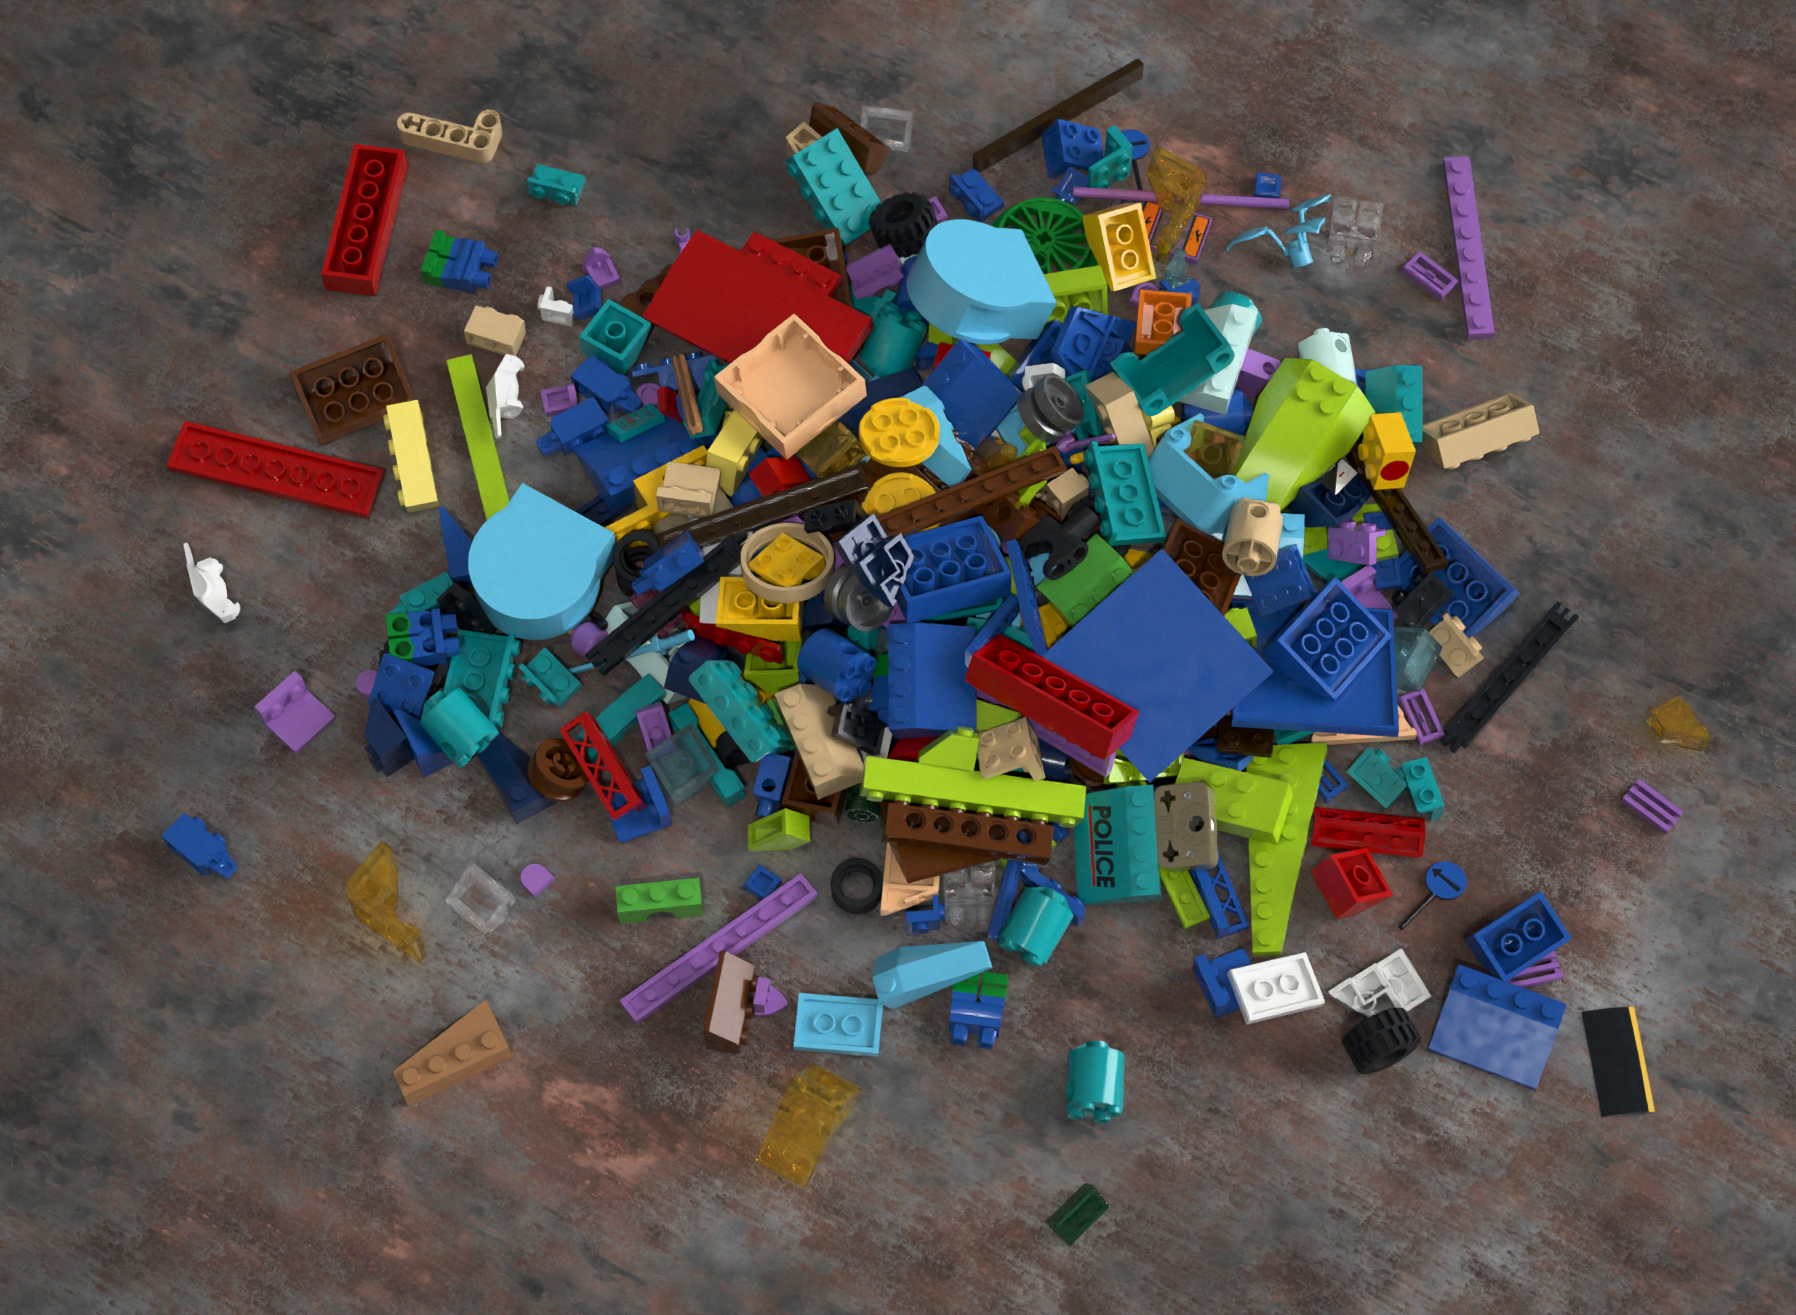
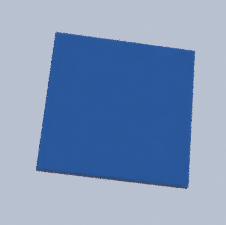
M1163 549L1157 552L1046 652L1047 654L1041 656L1139 711L1131 738L1119 749L1149 783L1274 672Z
M1231 599L1230 609L1247 607L1257 634V647L1253 649L1274 671L1231 710L1232 727L1398 737L1399 718L1393 610L1366 608L1392 636L1341 694L1331 702L1280 673L1261 653L1305 604L1296 603L1271 614L1261 616L1255 601Z

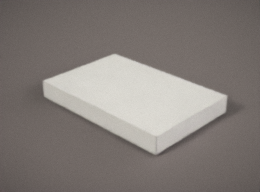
M1306 952L1231 969L1227 973L1246 1025L1322 1007L1325 1004Z

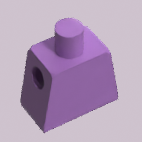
M1247 349L1235 388H1241L1245 396L1258 398L1281 365L1280 360Z

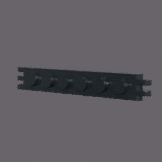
M743 532L735 538L728 536L704 556L703 563L662 590L585 654V657L589 661L593 660L592 665L595 668L603 665L599 669V673L602 676L608 674L720 581V577H726L741 564V551L747 536Z
M1557 601L1443 732L1447 736L1441 744L1447 747L1454 740L1455 743L1450 749L1454 754L1461 746L1467 749L1576 624L1580 617L1574 614L1568 621L1566 618L1571 610L1566 607L1561 614L1557 613L1562 607V604Z

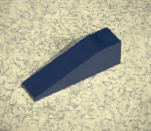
M913 367L865 383L867 396L826 428L843 459L851 456L853 450L860 443L859 424L872 405L885 399L900 398L922 385Z
M702 636L695 637L694 640L686 642L678 649L669 662L664 689L706 704L689 682V676L706 661L726 660L727 645H718Z
M501 732L480 754L475 753L516 825L558 803L542 796L533 788L527 777V764L531 757Z

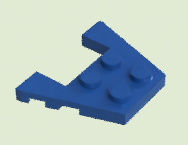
M1071 306L1051 354L1059 366L1065 369L1067 377L1087 370L1091 378L1108 336L1125 339L1129 343L1137 323L1116 316L1105 315L1097 311Z

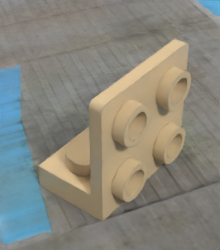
M668 462L663 487L658 486L656 494L658 511L699 517L712 515L721 474L720 469Z
M1026 717L978 733L977 753L983 779L986 780L1020 767L1023 768L1025 773L1029 772L1034 781L1045 778L1038 736Z

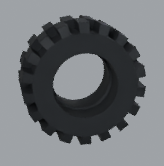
M904 192L903 194H896L891 198L885 199L883 203L875 207L876 210L872 211L870 214L871 218H869V227L879 249L891 244L899 259L901 257L908 258L914 254L917 255L931 229L938 225L928 199L916 192L911 194Z
M1399 1007L1378 1012L1361 1021L1345 1035L1342 1044L1358 1073L1371 1074L1386 1069L1407 1057L1420 1044L1421 1037L1405 1009Z

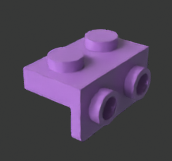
M891 244L846 265V271L852 280L853 293L857 300L863 297H871L878 290L886 286H894L904 278L903 264Z
M1354 520L1346 521L1335 527H1328V559L1364 565L1376 564V537L1385 536L1386 529L1376 528V524L1373 523L1355 525Z

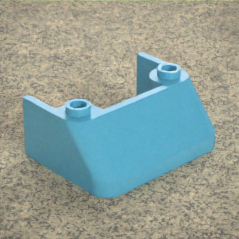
M1200 413L1169 429L1149 456L1148 462L1157 497L1185 523L1212 535L1227 527L1229 514L1240 498L1248 497L1252 500L1266 502L1269 475L1265 472L1247 483H1244L1234 475H1223L1215 480L1187 455V453L1201 446L1204 416Z

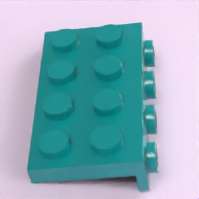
M838 129L833 130L785 160L787 172L792 178H795L800 186L799 190L802 197L809 201L812 206L815 219L822 223L825 230L838 227L842 246L870 230V214L876 210L875 207L881 204V201Z
M1090 441L1087 450H1084L1083 459L1084 464L1089 467V486L1095 492L1094 507L1095 511L1100 514V533L1102 536H1105L1106 542L1110 546L1164 542L1167 536L1144 443L1098 446L1097 441Z
M459 629L457 637H459L461 654L451 658L443 691H454L457 688H461L496 728H501L504 720L502 707L509 700L510 689L507 686L509 680H513L515 675V664H513L514 656L518 657L520 654L521 641L517 640L515 634L510 632L509 636Z
M729 660L706 661L689 676V682L751 762H758L766 754L787 752L794 746L789 740L791 738L789 732L783 726L776 723L773 719L774 713L766 704H762L756 697L758 695L756 689L750 683H746L740 676L741 670L734 662Z

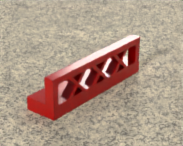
M585 711L559 729L614 821L632 809L640 812L648 806L593 715ZM581 724L585 730L583 742L573 741L569 732ZM589 738L593 744H588ZM576 745L582 746L581 751H579ZM587 747L598 751L599 755L596 765L585 761L584 757ZM602 761H604L607 767L601 766ZM590 768L595 769L594 774L592 773ZM600 770L611 773L610 788L600 786L598 783ZM616 783L619 786L620 790L615 789ZM603 790L609 791L608 796H606ZM614 793L623 794L628 801L626 805L615 811L611 804Z
M1314 807L1311 846L1345 850L1367 848L1372 853L1418 858L1423 856L1426 836L1424 818Z

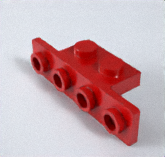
M688 612L683 616L686 630H692L695 637H705L718 645L736 648L743 654L750 653L769 663L782 664L784 661L782 647L778 644L761 639L760 637L716 627V624L700 623L699 616Z

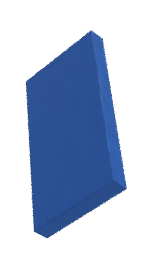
M1016 539L1007 541L1023 624L1036 654L1041 656L1047 654V647L1031 572Z

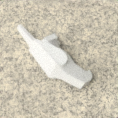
M509 354L504 356L486 387L490 418L492 417L496 438L501 437L500 417L514 419L523 410L521 401L517 399L519 385L516 375L519 370L523 371L525 367L517 356Z
M184 543L187 559L186 565L194 596L203 607L207 608L222 622L227 623L235 619L240 612V605L238 602L233 604L227 599L226 585L220 576L223 565L210 557L197 562L195 566L189 544Z

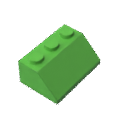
M1097 533L1085 542L1088 545L1089 551L1086 558L1079 565L1057 580H1050L1045 577L1035 586L1063 622L1071 629L1134 574V571L1125 560Z

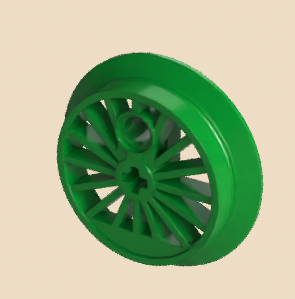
M1048 197L1028 199L1008 208L991 225L995 228H1006L1008 225H1011L1015 229H1022L1038 264L1041 266L1040 269L1043 274L1051 273L1052 262L1059 272L1067 271L1060 259L1072 266L1069 270L1098 266L1097 260L1087 242L1082 216L1085 214L1065 201ZM1030 214L1037 216L1038 225ZM1022 216L1027 225L1017 219V217ZM1043 217L1048 218L1046 228H1044ZM1080 229L1083 231V233L1072 234ZM1077 243H1087V247L1080 246V245H1075V244H1077ZM1071 254H1075V255H1079V256H1083V257L1081 258V260H1078L1077 258H1075V257L1072 256Z

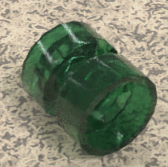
M861 783L848 787V794L850 796L846 799L844 815L848 819L859 823L877 822L880 818L881 802L870 801L865 796H860Z

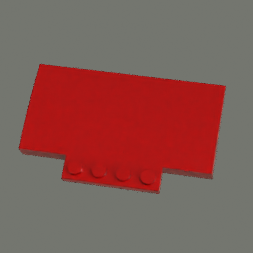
M696 230L672 265L642 316L654 326L728 364H731L742 354L755 348L767 334L793 314L798 316L814 331L829 350L839 355L848 364L874 328L871 317L831 298L842 281L840 274L755 231L739 251Z

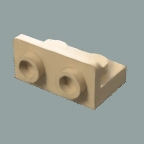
M1445 613L1442 616L1444 620L1424 635V637L1453 673L1460 678L1484 658L1479 652L1482 646L1473 636L1468 638L1463 630L1466 627L1456 615L1452 618Z

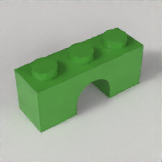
M699 878L615 886L620 924L647 922V917L657 912L673 913L675 919L703 916Z

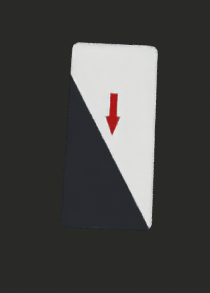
M1341 459L1320 482L1336 495L1357 472Z

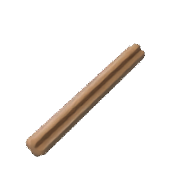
M679 354L677 357L673 356L671 361L686 426L690 434L695 435L702 432L703 426L688 363L684 355Z

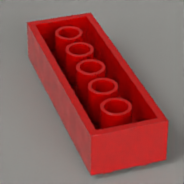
M354 143L321 272L325 290L376 297L408 169L404 150Z
M1000 633L972 654L964 679L965 682L972 685L975 689L983 691L997 699L999 703L1020 712L1022 716L1034 720L1045 729L1057 733L1067 739L1068 742L1078 745L1102 760H1106L1131 738L1139 715L1138 710Z

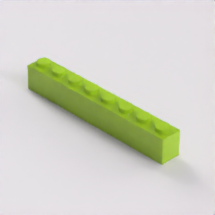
M866 756L862 768L860 796H865L867 800L875 802L883 801V799L901 800L908 802L909 805L911 803L930 804L937 808H958L964 810V812L968 810L986 812L992 816L993 814L1014 816L1019 818V820L1021 818L1042 820L1046 824L1048 822L1059 823L1061 827L1073 828L1075 825L1078 826L1084 818L1086 786L1045 780L1034 781L1031 778L1002 774L985 780L981 776L980 771Z

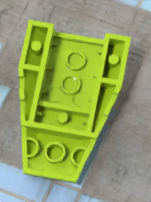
M1285 358L1258 397L1233 475L1247 483L1266 472L1269 475L1266 502L1278 504L1281 512L1294 501L1300 487L1315 482L1318 477L1324 472L1326 473L1339 459L1345 457L1350 452L1364 431V427L1367 426L1370 414H1375V410L1357 385L1313 359Z

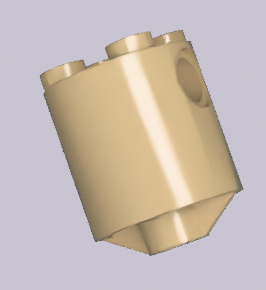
M1243 497L1233 506L1229 514L1222 551L1223 561L1227 567L1245 576H1259L1273 569L1277 561L1283 527V516L1280 513L1281 509L1278 504Z

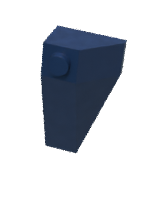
M1358 474L1336 495L1328 490L1320 480L1300 487L1289 511L1292 514L1305 515L1304 526L1306 528L1335 527L1351 520L1372 495Z

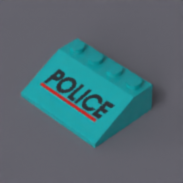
M1153 785L1127 786L1086 794L1084 818L1078 826L1075 825L1077 897L1083 902L1084 906L1162 901L1160 865L1157 859L1155 789Z

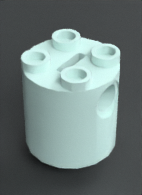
M1320 328L1314 331V335L1297 344L1299 359H1313L1357 385L1348 334L1329 332L1327 328Z

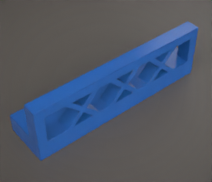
M1218 852L1219 860L1216 866L1219 872L1215 879L1209 877L1207 869L1189 871L1210 915L1209 920L1216 938L1220 939L1247 930L1249 925ZM1216 886L1228 892L1229 897L1226 903L1219 901L1215 891ZM1228 911L1237 915L1240 924L1230 927L1225 912Z

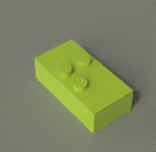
M1183 758L1175 784L1202 782L1213 789L1216 800L1215 812L1218 831L1275 845L1278 844L1293 797L1288 782ZM1172 796V800L1169 801L1168 805L1171 806V802L1175 801L1176 798ZM1204 820L1199 821L1197 825L1204 827Z

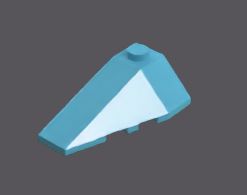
M922 386L900 397L910 399V402L921 405L924 408H929L939 422L940 435L938 446L934 453L921 463L949 487L963 483L972 469L961 444L957 443L952 432L954 428L952 423L947 421L942 401L927 386Z
M984 941L906 946L876 957L872 979L879 1003L894 1010L991 969L992 965Z

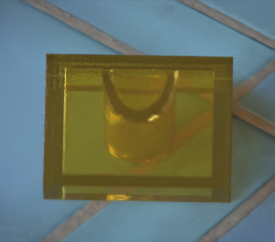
M1194 420L1190 431L1191 444L1184 452L1214 480L1223 475H1233L1245 436Z

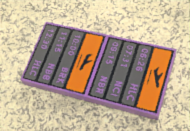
M1111 199L1108 208L1124 203H1141L1150 250L1152 252L1197 264L1212 223V218L1158 202Z

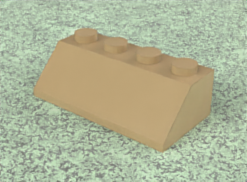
M1512 392L1422 425V441L1434 463L1444 469L1456 468L1461 462L1467 460H1478L1488 452L1505 450L1508 447L1507 445L1515 442H1526L1532 436L1540 434L1533 404Z
M798 684L776 693L775 698L778 709L817 799L819 800L861 783L863 763L856 747L831 736L835 717L827 714V710L829 707L837 705L834 697L818 685Z

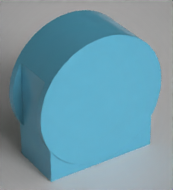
M964 219L944 221L931 229L907 276V291L919 313L944 333L970 343L996 344L1010 338L1038 339L1057 304L1022 229L995 228L981 222Z
M522 483L506 508L494 514L482 525L471 544L468 569L477 603L484 610L492 624L508 635L510 632L515 634V637L521 639L544 640L567 633L587 617L596 603L601 579L613 562V552L616 546L614 533Z

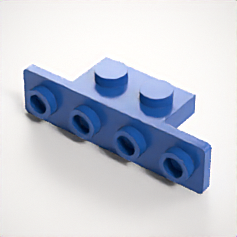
M701 352L686 354L694 391L702 388L705 381L704 372L709 361L718 358L712 355L701 356ZM672 358L660 360L661 365L653 367L650 366V362L634 365L635 371H630L631 377L657 372L660 387L664 386L678 392L671 361Z

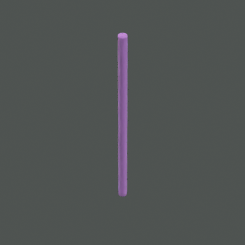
M1073 187L1072 197L1289 209V199L1087 187Z

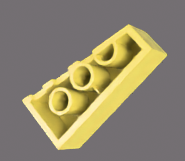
M418 400L386 406L388 414L383 415L386 430H391L393 438L388 440L391 456L396 455L397 465H393L395 480H401L402 490H398L400 506L405 505L408 513L439 507L434 476L431 471L430 454L426 445L427 437L423 416Z
M735 410L708 449L706 467L720 469L721 474L718 488H721L724 494L730 497L737 491L764 441V438Z

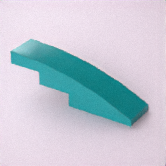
M648 673L608 706L596 718V721L611 746L614 747L625 738V733L638 724L634 710L660 702L666 697V692ZM585 730L574 741L583 742ZM589 738L588 744H593ZM587 747L586 754L592 764L598 759L599 753L596 749Z

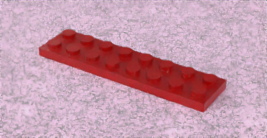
M184 421L166 465L168 471L368 519L385 475L384 469L188 421Z

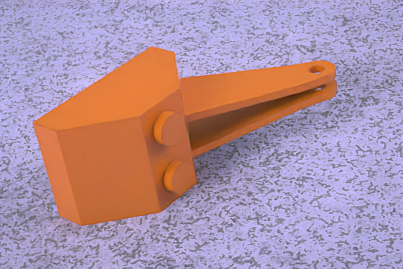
M1140 289L1134 354L1146 356L1149 352L1165 344L1171 337L1183 331L1179 324V319L1182 312L1186 308L1191 307L1192 294Z

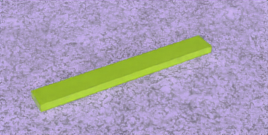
M470 354L446 361L483 508L488 520L494 514L505 509L510 501L473 357Z
M1119 748L1115 751V759L1130 762ZM1145 780L1116 783L1115 787L1142 786L1147 784ZM1175 851V855L1170 856V860L1173 861L1174 857L1178 856L1179 853ZM1160 866L1161 883L1183 929L1187 930L1208 921L1210 915L1188 870L1170 872Z

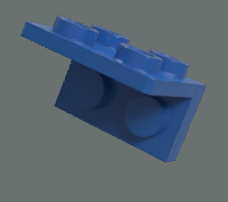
M1057 119L1041 134L1047 176L1049 178L1057 179L1069 166L1088 171L1090 166L1104 158L1099 129Z
M1297 544L1278 552L1276 564L1268 573L1259 576H1245L1261 616L1309 599L1316 593Z
M386 653L382 657L367 704L371 705V701L376 698L387 712L394 714V711L399 709L420 720L434 671Z
M651 765L640 769L642 779L634 783L648 806L640 812L632 809L616 821L608 813L619 843H625L672 825L670 812ZM613 794L611 804L615 811L628 803L623 794Z
M1243 948L1210 961L1207 960L1205 954L1194 958L1192 970L1215 1019L1240 1009L1227 973L1231 969L1252 965Z

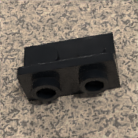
M856 499L809 508L806 511L804 530L807 534L820 532L823 535H830L851 529L868 514Z
M1421 570L1413 575L1410 580L1412 583L1405 590H1399L1391 600L1393 602L1391 604L1393 611L1416 632L1454 594L1433 572L1423 574Z
M456 582L436 600L446 614H456L457 627L460 630L472 631L475 628L477 631L483 629L491 635L498 629L492 624L474 598Z
M842 702L839 705L828 708L827 714L835 717L831 733L832 737L872 756L880 754L886 723L876 719V716L871 713L855 709V706L850 703Z

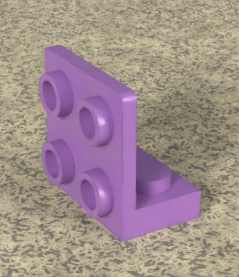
M1371 565L1365 566L1341 581L1365 608L1393 610L1381 592L1375 591L1374 579L1376 571ZM1393 611V621H1395L1398 615Z
M296 671L291 673L254 706L259 720L294 753L301 751L335 720L334 714L306 689L302 677Z

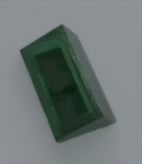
M1085 1183L1046 1220V1224L1068 1246H1071L1110 1206L1093 1185Z

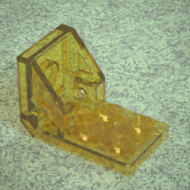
M1157 145L1152 154L1146 176L1161 210L1171 215V220L1168 226L1165 225L1158 237L1159 241L1155 247V250L1158 251L1156 261L1165 265L1200 205L1207 181L1203 169ZM1175 199H1177L1178 201H1180V203H1181L1182 205H1178V204L1175 202Z
M838 420L795 453L817 478L855 466L867 455L857 438Z
M381 841L346 882L347 898L356 919L418 963H421L427 956L424 948L425 943L420 937L421 932L410 923L405 925L398 920L399 916L394 912L398 908L397 865L390 846Z
M815 1063L798 1072L788 1086L755 1162L804 1188L808 1186L830 1136L839 1129L859 1099L863 1089Z

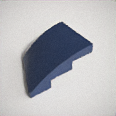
M873 513L864 517L832 544L859 581L887 607H892L896 604L895 596L899 586L904 584L907 569L910 568L914 555L901 533L887 537Z

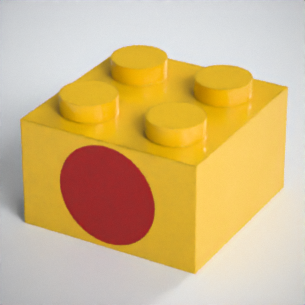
M1401 412L1370 414L1368 424L1364 427L1362 444L1358 446V456L1364 462L1366 478L1370 479L1374 490L1404 488L1416 450Z

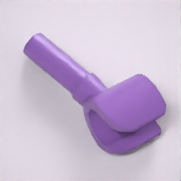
M678 228L674 231L675 243L679 246V255L690 240L688 228L687 233L683 236L678 235Z

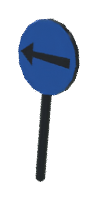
M1138 130L1121 131L1122 134L1133 145L1132 165L1138 190L1143 191L1137 160L1147 155L1150 142L1148 137Z
M1445 861L1431 866L1426 873L1425 880L1427 888L1431 893L1399 925V929L1403 930L1435 896L1444 900L1456 899L1461 896L1467 886V878L1464 871L1456 864Z

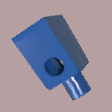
M772 753L766 754L761 759L753 789V796L759 802L755 813L756 816L764 818L773 813L774 806L783 807L781 803L793 764L790 757ZM769 788H775L773 791L767 792Z

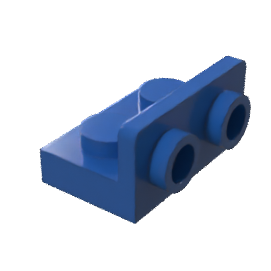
M974 167L959 177L954 173L949 176L948 190L951 196L956 200L959 199L964 205L967 214L970 217L974 216L978 222L986 220L1004 208V201Z

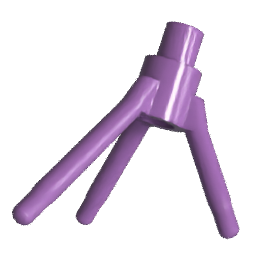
M1071 429L1066 431V434L1050 447L1055 446L1059 454L1061 452L1065 454L1071 450L1082 449V446L1088 445L1090 441H1097L1098 446L1109 443L1107 440L1114 439L1115 434L1075 441L1071 434Z

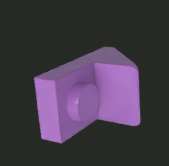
M661 702L634 710L639 724V732L650 761L654 762L677 754Z

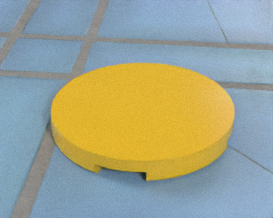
M890 398L875 403L859 424V441L863 450L873 460L891 467H909L919 464L934 453L939 443L940 427L934 413L929 408H924L921 405L910 402V399Z
M903 472L892 473L874 483L865 501L862 502L861 507L868 515L874 513L875 517H878L933 495L936 492L928 482L916 475ZM938 523V524H936V525H933V526H931V527H928V528H926V529H924V530H921V531H919V532H923V531H926V530H930V529L937 528V527H939V524H940V523Z

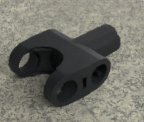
M1083 506L1062 525L1054 518L1047 516L1041 519L1023 536L1019 546L1026 560L1037 557L1040 554L1050 553L1049 559L1043 566V574L1050 580H1057L1073 570L1086 558L1089 548L1082 539L1100 524V521L1087 506Z

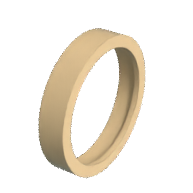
M778 523L764 527L752 534L743 545L740 557L742 578L753 593L769 601L795 603L810 599L825 589L834 572V554L828 539L820 532L807 534L804 530L805 525L798 523ZM784 533L796 541L806 543L818 550L824 556L826 568L817 578L806 584L794 587H779L767 584L756 578L749 570L748 563L758 550L772 543L779 535Z

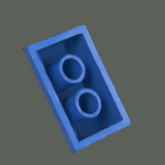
M1540 891L1520 902L1464 940L1483 967L1497 979L1507 982L1572 938Z

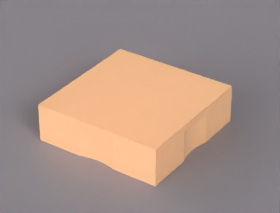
M795 314L767 334L755 348L742 354L714 376L717 394L786 460L867 396L865 379L839 355L829 350L819 336Z

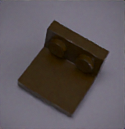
M1225 715L1218 721V753L1272 757L1274 729L1232 727L1231 715Z

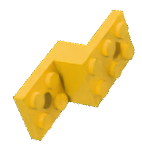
M703 445L671 462L706 466L707 450ZM667 464L633 480L636 503L640 510L604 527L614 533L616 545L625 534L632 530L643 529L654 533V526L660 520L673 514L658 511L656 498L658 486L663 487ZM642 541L632 542L626 547L625 552L630 548L644 547L648 544Z

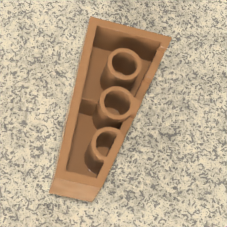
M485 999L396 1068L393 1074L407 1105L411 1106L512 1059V1056L491 1008Z

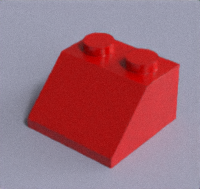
M1367 848L1332 854L1311 871L1318 888L1321 890L1336 919L1355 916L1393 896Z

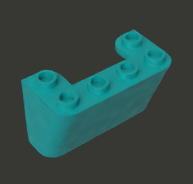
M1198 302L1182 312L1179 319V324L1183 329L1181 333L1171 337L1156 350L1149 352L1142 360H1139L1133 352L1120 354L1110 363L1117 376L1134 391L1138 405L1147 416L1161 413L1222 371L1234 360L1235 354L1230 344Z

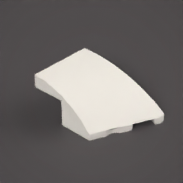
M1399 949L1379 963H1374L1353 978H1348L1328 991L1331 996L1366 1017L1387 1009L1399 1007L1404 1008L1408 1012L1433 997L1403 949Z

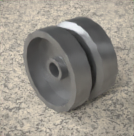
M1046 375L1036 383L1035 387H1031L1019 395L1017 400L1018 412L1027 429L1035 437L1046 443L1056 442L1066 434V431L1082 423L1085 417L1080 397L1074 388L1058 375Z
M847 565L838 568L831 575L825 587V608L830 616L860 631H872L880 627L889 618L894 606L887 607L859 581Z

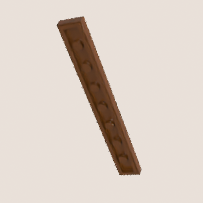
M1053 446L876 518L887 537L901 533L904 538L1065 473L1067 468L1056 447Z

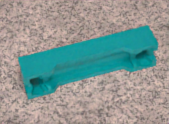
M715 359L709 361L704 372L705 381L696 399L703 426L702 432L691 435L687 429L685 418L683 421L691 439L715 435L728 403L717 394L714 376L729 365L728 363L722 366Z
M685 703L668 713L671 727L726 808L728 809L745 799L744 785L735 772L725 769L701 734L698 718L690 706Z

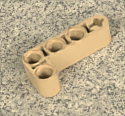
M493 110L482 111L478 115L473 128L414 113L402 114L397 120L399 135L404 144L477 163H487L492 160L502 137L500 117Z

